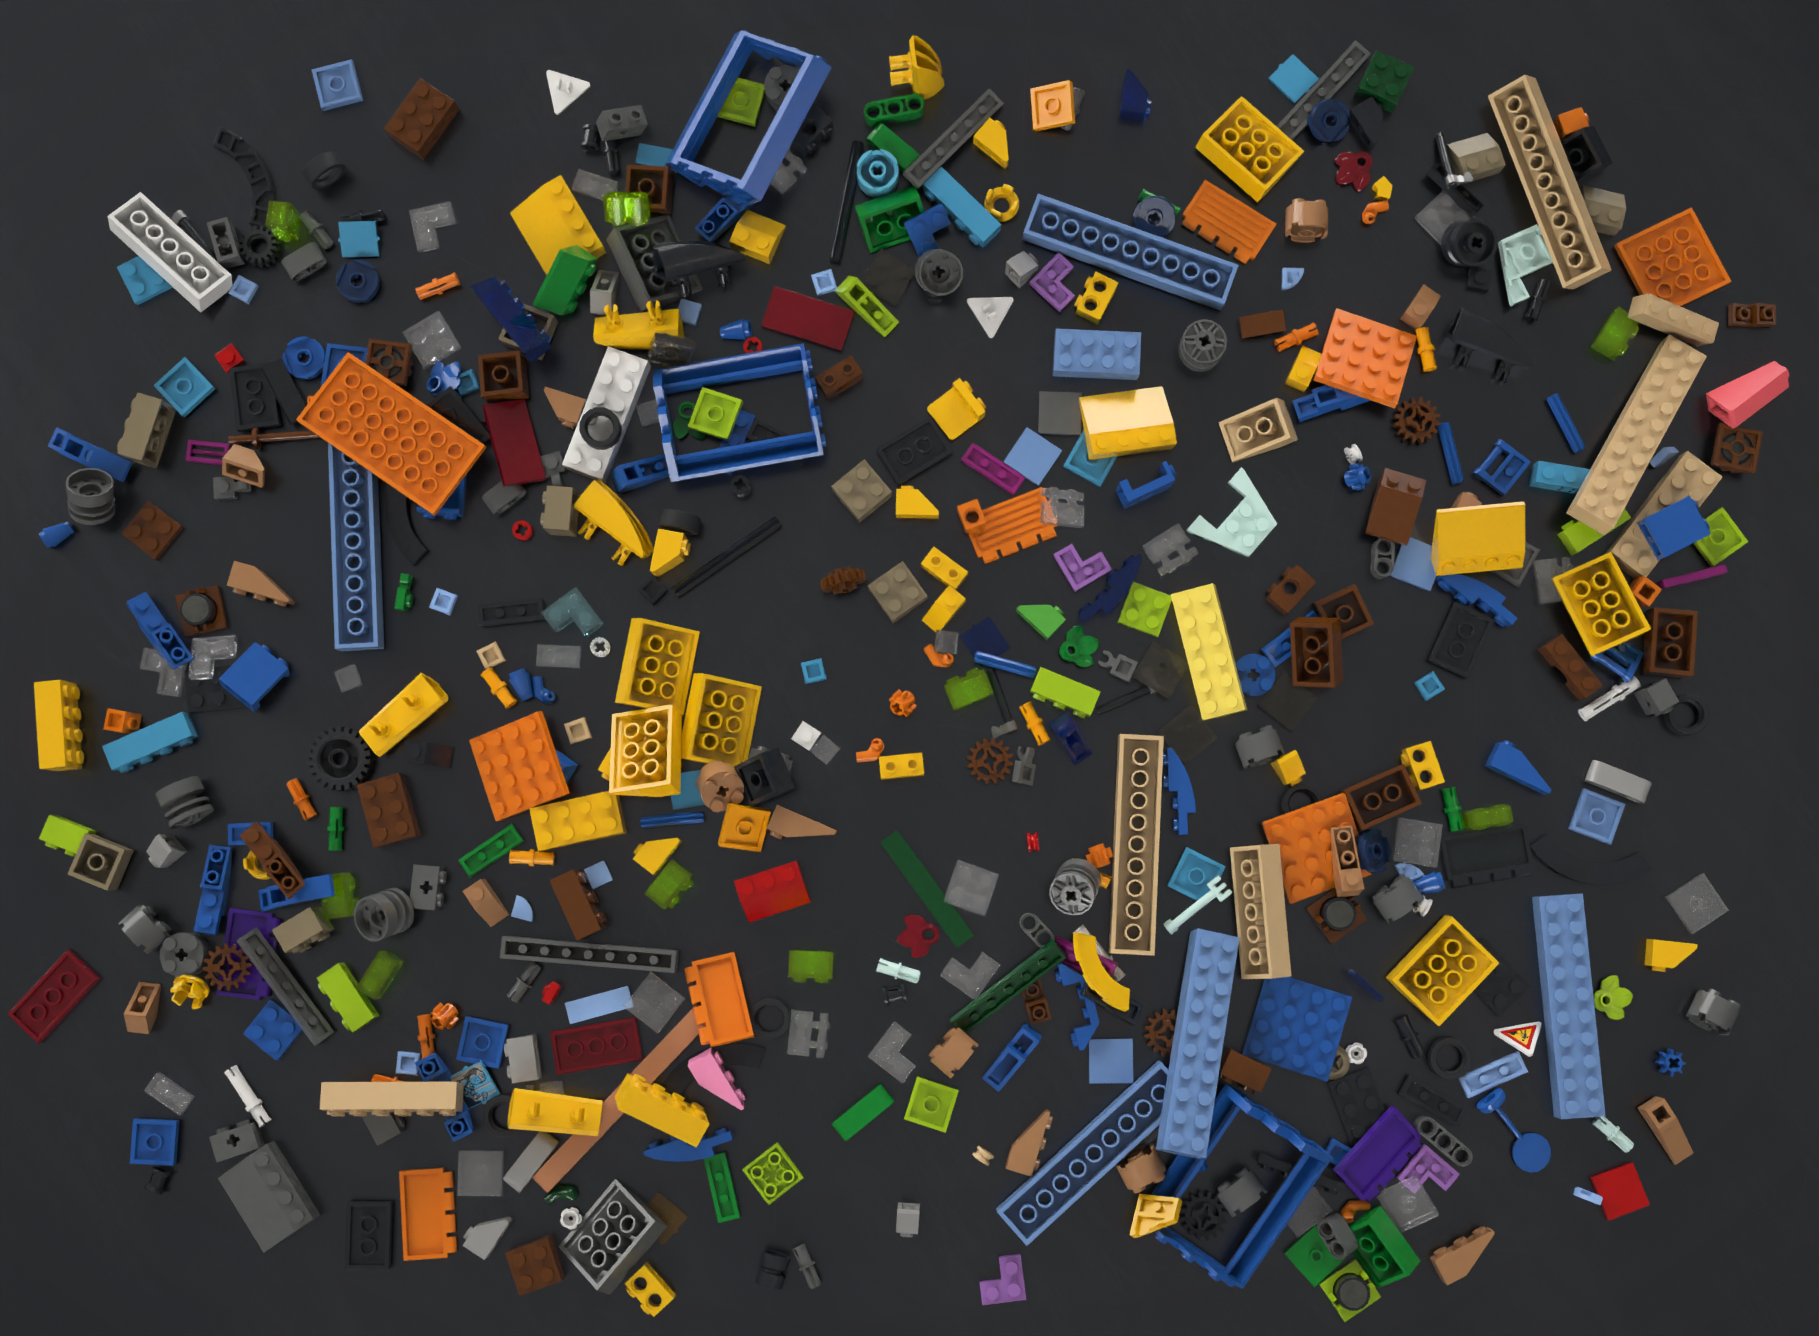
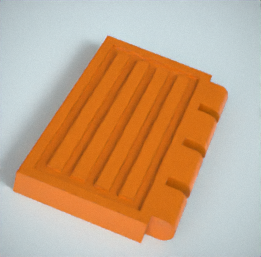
M1204 180L1182 214V217L1185 219L1181 224L1192 232L1197 227L1201 228L1197 235L1210 243L1215 238L1219 239L1215 246L1229 255L1235 249L1236 253L1233 257L1245 265L1249 259L1252 261L1255 259L1276 226L1275 222L1207 180Z
M1040 487L982 510L986 520V526L983 527V531L973 535L971 532L968 533L977 557H982L984 563L987 564L999 559L997 554L999 550L1003 557L1018 552L1019 549L1016 543L1020 542L1022 549L1039 543L1037 535H1040L1042 541L1056 537L1054 528L1058 526L1044 491ZM971 514L966 519L970 523H975L978 521V516Z
M734 952L693 961L692 966L684 969L687 984H697L688 987L692 1005L701 1004V1006L693 1008L697 1026L706 1024V1027L698 1029L701 1045L710 1044L712 1048L754 1037Z
M445 1167L399 1171L404 1261L448 1258L449 1253L457 1252L456 1236H448V1233L456 1232L455 1213L447 1214V1210L455 1209L454 1191H446V1188L454 1187L453 1171H445Z

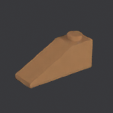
M779 805L776 806L767 826V829L771 830L770 835L781 840L783 836L792 838L837 834V830Z

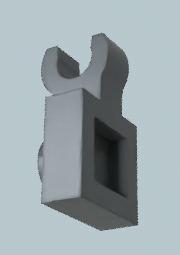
M557 451L540 456L546 478L551 477L553 486L564 487L561 474L567 472L562 465V453Z
M231 477L213 478L214 499H238V492H251L252 484L237 481V479Z
M1019 746L1017 755L1020 761L1015 760L1012 782L1033 786L1036 764H1032V760L1035 755V749Z

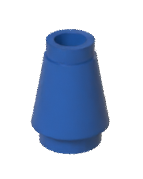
M741 319L721 326V338L746 340L748 337H752L750 320Z
M67 521L44 528L39 533V536L47 548L51 546L54 548L74 533V530Z
M525 668L509 673V681L522 701L534 697L529 672H526Z
M1432 872L1413 882L1421 894L1438 893L1442 889H1446L1440 872Z

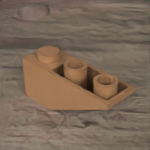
M234 561L227 582V586L233 588L234 593L244 596L246 592L254 594L253 598L266 601V598L274 599V604L286 607L287 603L295 604L261 569Z
M1352 825L1330 828L1333 877L1337 898L1360 895L1364 890V884Z
M1655 1096L1638 1107V1110L1674 1165L1694 1153L1677 1117L1664 1098Z
M1046 1109L1011 1145L1005 1165L1006 1169L1031 1177L1033 1171L1037 1172L1040 1159H1037L1039 1150L1043 1151L1046 1143V1138L1043 1137L1045 1129H1050L1053 1119L1052 1116H1049V1110Z
M1480 1227L1473 1231L1472 1236L1468 1238L1461 1237L1453 1242L1454 1245L1449 1248L1442 1247L1437 1249L1430 1259L1441 1281L1449 1285L1465 1277L1494 1236V1231L1489 1227Z

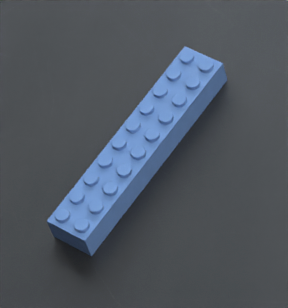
M1038 194L1022 239L1220 311L1225 304L1239 266Z
M328 443L335 649L341 652L384 649L378 477Z
M1583 894L1532 897L1554 1117L1573 1119L1606 1116Z
M1199 928L1190 931L1156 1150L1197 1159L1206 1158L1240 937Z
M1158 1060L996 1208L997 1213L1026 1246L1160 1124L1168 1069L1161 1061Z

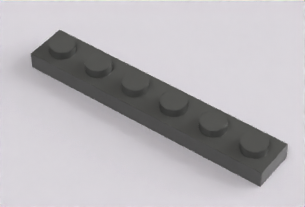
M1355 40L1276 127L1293 141L1308 125L1307 118L1315 104L1324 99H1332L1365 63L1371 53Z
M989 88L904 171L903 175L918 190L1004 103Z
M257 927L237 940V943L314 1046L334 1033L333 1029Z

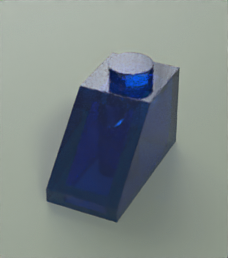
M1128 69L1124 79L1119 117L1144 121L1146 113L1150 114L1152 101H1148V91L1134 73Z
M1067 712L1049 723L1056 738L1074 765L1093 754L1078 725Z

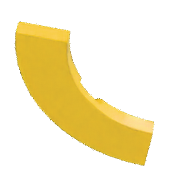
M1080 932L1073 933L1076 961H1079L1084 973L1082 976L1086 983L1110 1006L1124 1012L1129 1010L1130 989L1113 980L1102 966L1097 953L1096 937Z

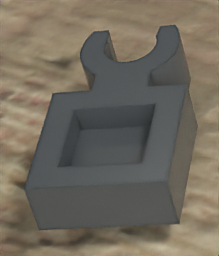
M1103 651V654L1108 656L1109 660L1106 663L1098 661V664L1102 668L1111 667L1112 669L1109 672L1111 675L1130 683L1139 663L1121 654L1115 659L1109 651Z

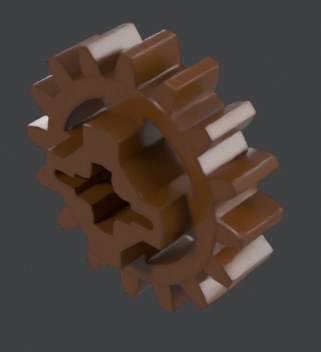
M1412 397L1409 403L1403 401L1401 403L1402 407H1397L1396 412L1399 414L1393 416V419L1397 420L1393 428H1399L1396 434H1403V441L1409 438L1411 444H1414L1416 440H1418L1419 444H1422L1424 438L1429 441L1432 438L1431 434L1435 435L1438 432L1434 427H1439L1441 424L1436 421L1440 414L1434 413L1437 407L1431 408L1429 406L1430 400L1423 403V398L1420 397L1416 402L1414 397ZM1409 409V416L1403 419L1404 413ZM1413 419L1420 420V423L1413 422ZM1430 423L1428 430L1424 432L1425 424Z
M850 566L835 569L819 582L822 592L828 593L832 591L836 595L851 592L853 589L858 588V584L864 583L867 579L864 569L859 568L855 570Z
M993 737L991 742H987V739L983 738V744L975 742L977 748L969 749L973 755L967 756V759L971 760L967 768H973L971 776L977 774L978 782L983 778L985 779V784H988L989 780L997 784V778L1003 781L1005 780L1003 774H1010V770L1007 767L1013 766V763L1009 762L1008 759L1012 758L1013 754H1007L1009 746L1003 748L1002 740L997 744ZM991 747L997 748L1002 754L997 755L992 752ZM983 749L984 755L982 758L975 760L977 753ZM987 751L991 758L996 759V761L993 762V771L991 770L989 764L984 763V761L987 759ZM1004 762L1003 769L997 773V765ZM983 767L988 770L989 775L981 773L978 768Z
M225 943L224 949L217 945L215 946L217 952L211 950L208 952L211 958L204 959L208 966L202 968V970L208 971L209 974L205 976V979H212L211 986L217 983L219 984L218 990L226 986L227 991H230L232 985L236 988L240 987L239 981L247 982L244 976L251 975L252 972L247 970V967L253 966V963H247L248 956L243 955V949L237 950V944L229 948V944ZM222 953V960L219 963L213 964L215 958ZM232 953L236 954L241 961L237 962L232 957ZM226 960L230 965H233L229 973L226 969L222 968V965L226 964ZM237 970H242L240 976L233 980V974ZM214 972L220 973L223 976V980H220Z
M1162 1009L1161 1015L1158 1012H1154L1155 1019L1148 1018L1151 1024L1150 1026L1144 1025V1028L1149 1030V1033L1144 1034V1037L1150 1038V1041L1146 1043L1147 1046L1154 1045L1152 1051L1156 1053L1158 1050H1161L1160 1055L1164 1057L1166 1052L1171 1056L1174 1032L1169 1035L1170 1038L1168 1039L1165 1035H1161V1033L1166 1031V1027L1175 1031L1170 1018L1176 1020L1177 1016H1175V1010L1171 1009L1170 1014H1167L1166 1009ZM1161 1020L1160 1027L1157 1030H1154V1027L1157 1024V1022ZM1155 1039H1162L1165 1047L1157 1044Z

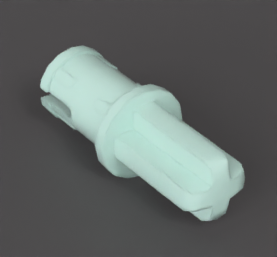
M882 958L879 960L876 972L893 976L896 980L900 978L913 983L919 981L920 971L902 966V963L896 964Z
M1604 1116L1596 1117V1121L1593 1120L1592 1124L1607 1136L1606 1139L1613 1141L1625 1153H1628L1633 1148L1634 1143L1620 1131L1619 1126H1614Z

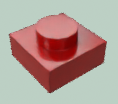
M232 343L214 355L228 374H230L229 368L239 367L246 362Z
M557 980L552 981L551 984L548 982L542 991L544 995L542 1001L549 1005L553 1004L563 984Z

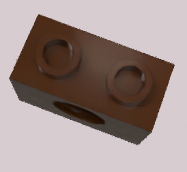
M852 355L817 375L815 379L825 398L829 400L862 380L863 373Z
M1298 565L1293 569L1289 566L1281 575L1284 579L1279 584L1275 582L1266 591L1269 593L1266 600L1284 616L1292 610L1316 583ZM1285 584H1291L1294 587L1293 594L1285 592Z

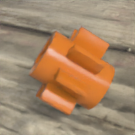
M898 689L889 699L892 712L898 716L904 714L907 717L917 707L914 704V695L907 690L901 692Z
M1104 843L1088 848L1090 854L1085 856L1087 861L1094 864L1096 868L1111 864L1109 858L1114 856L1110 847L1105 848Z
M440 1002L431 1012L433 1016L431 1021L440 1030H443L445 1027L450 1030L459 1020L457 1018V1009L450 1003L443 1006Z

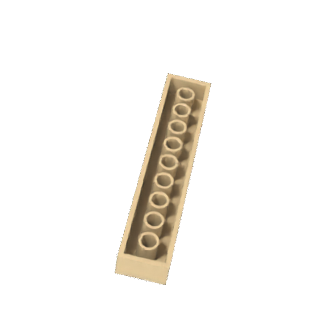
M1523 75L1488 95V98L1562 287L1575 289L1611 271V267L1537 80L1534 77Z
M1670 334L1658 345L1566 512L1568 515L1602 535L1607 534L1615 527L1704 363L1706 355Z
M1118 735L1113 837L1114 857L1112 860L1108 953L1155 956L1164 736Z

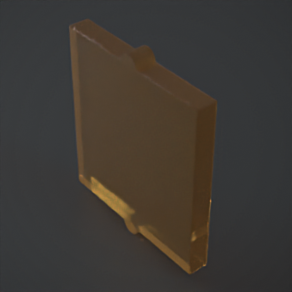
M658 1192L650 1203H646V1205L667 1225V1228L657 1238L658 1241L665 1245L674 1233H678V1228L688 1216Z

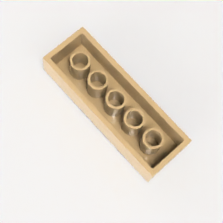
M1689 451L1679 455L1605 554L1612 552L1619 568L1632 578L1647 577L1659 560L1657 561L1637 522L1688 496L1694 499L1698 507H1700L1722 476Z
M1280 845L1231 847L1230 855L1237 934L1240 937L1238 945L1241 978L1273 979L1290 977L1291 964Z
M321 1082L320 1110L326 1111V1115L343 1117L345 1112H349V1115L360 1117L367 1116V1112H372L371 1115L389 1116L390 1112H394V1115L412 1116V1112H417V1115L434 1116V1112H439L443 1116H456V1112H462L464 1085L459 1082Z

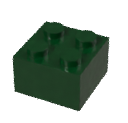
M1376 50L1354 96L1364 101L1373 97L1375 101L1381 104L1382 109L1392 113L1415 67Z

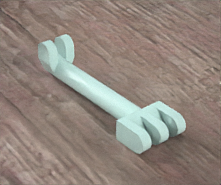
M1219 875L1207 884L1210 888L1209 892L1174 920L1168 919L1163 924L1171 935L1178 930L1181 924L1215 897L1222 902L1232 893L1230 889L1226 890L1223 894L1221 893V890L1227 886L1225 882L1218 887L1215 885L1221 880Z

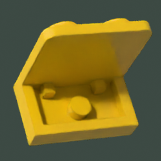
M960 378L953 382V388L927 407L928 413L949 440H955L983 419L986 412L984 410L986 406L980 398L976 399L971 393L973 389L967 381L962 382Z

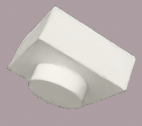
M803 721L791 739L810 751L821 735V732Z

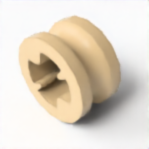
M978 1145L977 1152H973L972 1155L983 1164L989 1166V1160L993 1159L994 1156Z

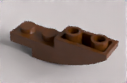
M259 822L253 823L240 835L242 840L262 863L263 869L287 899L293 897L306 885L291 859Z

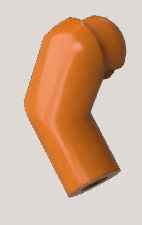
M1383 200L1369 203L1362 213L1363 222L1366 224L1374 223L1378 212L1389 210L1388 201Z
M933 644L923 648L934 666L946 668L952 665L954 661L952 654L938 653Z
M879 738L873 739L867 751L856 752L857 763L877 760L884 751L883 741Z
M1350 1200L1342 1208L1340 1214L1347 1223H1352L1358 1211H1370V1203L1366 1200L1364 1202L1361 1200Z

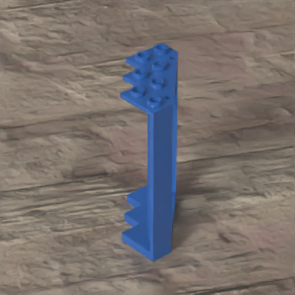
M740 30L734 34L665 165L700 187L707 185L723 196L731 194L747 205L760 202L832 67L826 64L827 61L821 56H814L795 47H789L771 39L756 36L748 31ZM753 50L766 60L775 57L785 65L800 66L801 68L743 178L740 180L693 161Z
M804 343L653 370V388L658 405L662 445L671 482L824 455L822 447L826 446L825 435L820 434L819 428L823 427L820 407L815 406L814 399H818L815 379L810 378L809 371H813L809 350L805 351ZM802 370L812 432L677 456L667 394Z
M1225 1084L1215 1099L1206 1158L1197 1159L1177 1155L1166 1171V1177L1158 1183L1151 1195L1180 1199L1240 1109L1263 1122L1275 1134L1288 1139L1303 1154L1226 1267L1168 1226L1154 1232L1156 1233L1155 1238L1163 1244L1168 1242L1174 1248L1183 1252L1181 1256L1188 1262L1193 1263L1195 1261L1201 1267L1207 1268L1209 1270L1208 1275L1215 1281L1219 1282L1222 1280L1230 1287L1235 1285L1243 1289L1333 1157L1313 1140L1310 1141L1307 1137L1300 1134L1297 1129L1274 1116L1272 1112L1259 1103L1257 1104L1248 1098L1246 1094Z

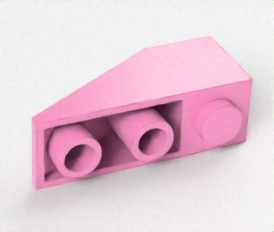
M709 1048L688 1061V1067L700 1086L736 1108L744 1109L746 1098L740 1088L736 1089L733 1082L735 1080L729 1070L725 1071L722 1066L724 1061L718 1051L714 1052L712 1048Z

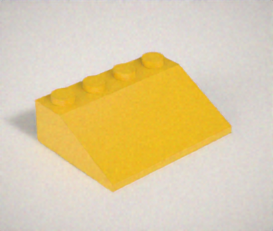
M1242 96L1202 134L1195 147L1256 202H1259L1304 153V150Z
M561 175L542 185L510 212L546 275L560 249L578 245L596 258L606 254L602 243Z
M1162 386L1079 397L1089 460L1169 450L1177 444L1173 419Z
M1524 502L1439 509L1436 511L1430 558L1436 576L1523 568L1525 556Z
M1612 552L1552 578L1591 656L1625 643L1651 630Z
M631 618L615 703L644 709L673 705L684 716L700 632L643 618Z
M694 673L682 730L681 759L706 764L713 761H723V763L731 764L733 767L748 760L762 686L704 673Z
M673 705L612 714L609 793L611 795L663 797L680 794L682 714Z
M1444 915L1385 978L1437 1026H1440L1491 973L1499 962L1452 916Z

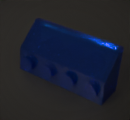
M496 277L471 286L480 300L531 363L552 348L548 342L551 340L544 329L541 331L535 326L538 323L531 313L527 315L524 313L522 308L525 306L517 296L514 299L509 294L511 289L504 280L499 282Z

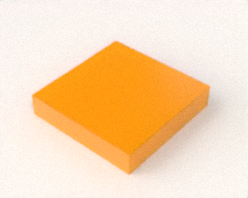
M1070 80L1030 89L1033 130L1037 132L1075 123L1073 83Z
M728 803L718 845L720 847L761 852L771 811L767 808Z

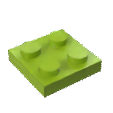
M737 78L717 117L755 127L765 94L764 84Z
M702 387L688 427L689 429L729 441L743 401Z
M1721 507L1705 518L1709 524L1711 534L1693 544L1710 567H1713L1745 545L1748 540L1725 509Z
M1132 582L1117 623L1158 637L1172 597L1171 595Z
M917 1076L904 1119L946 1133L959 1089Z

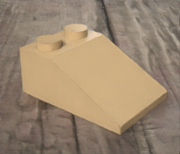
M1274 398L1218 422L1232 462L1268 452L1298 440L1285 401L1279 398Z

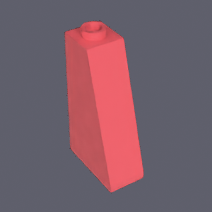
M1773 361L1706 393L1708 411L1731 428L1739 426L1789 388V372L1787 368Z

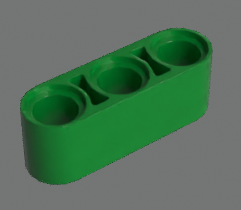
M910 94L870 102L864 108L865 122L868 126L876 127L878 123L889 125L919 119L924 114V100L918 94ZM912 104H918L920 108L917 110H913L910 108V106ZM891 108H898L900 110L896 114L889 112ZM872 111L879 113L875 118L870 117L868 114Z
M878 123L865 138L866 142L874 150L882 149L890 152L896 158L899 171L902 173L921 156L882 123Z
M879 1084L831 1125L842 1139L847 1141L887 1109L894 1100L885 1088Z

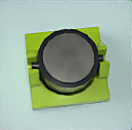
M1355 1258L1319 1283L1344 1322L1381 1298L1375 1285Z

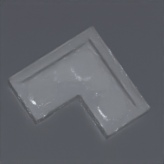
M448 201L409 210L417 251L421 253L440 248L436 228L456 224L452 203Z
M236 636L193 638L191 645L193 660L190 661L189 678L191 680L213 679L214 660L236 658Z
M144 648L140 669L160 672L157 694L181 697L185 677L184 670H186L187 663L173 670L157 650Z
M984 952L980 954L971 969H968L952 957L940 976L975 1000L1000 964Z
M894 1021L868 1057L903 1083L916 1066L899 1053L912 1034Z

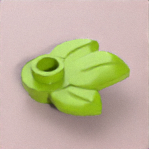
M1612 975L1605 978L1601 982L1600 990L1593 994L1594 1007L1599 1011H1605L1611 1019H1623V1007L1631 1003L1633 994L1626 988H1620L1618 976Z

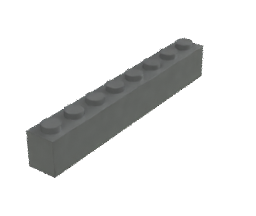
M502 936L500 958L676 973L678 972L679 950Z

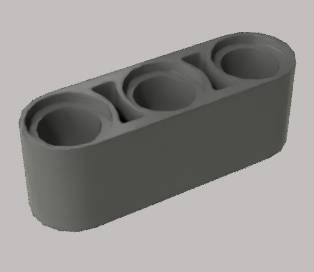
M1424 1115L1418 1116L1415 1119L1414 1129L1451 1162L1462 1167L1468 1166L1471 1163L1473 1155L1470 1149L1438 1122ZM1424 1121L1430 1122V1129L1427 1132H1423L1421 1129ZM1446 1135L1447 1143L1441 1147L1438 1140L1441 1136ZM1459 1150H1463L1465 1153L1464 1158L1457 1161L1456 1153Z

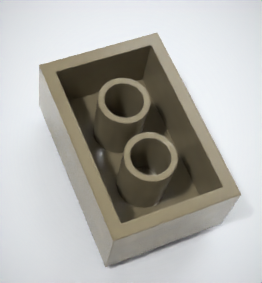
M137 392L136 397L131 402L132 410L130 416L124 423L125 431L123 437L117 444V454L132 462L157 469L176 409L162 399Z

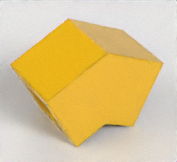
M1385 176L1372 186V190L1376 193L1375 200L1388 201L1390 199L1393 185Z

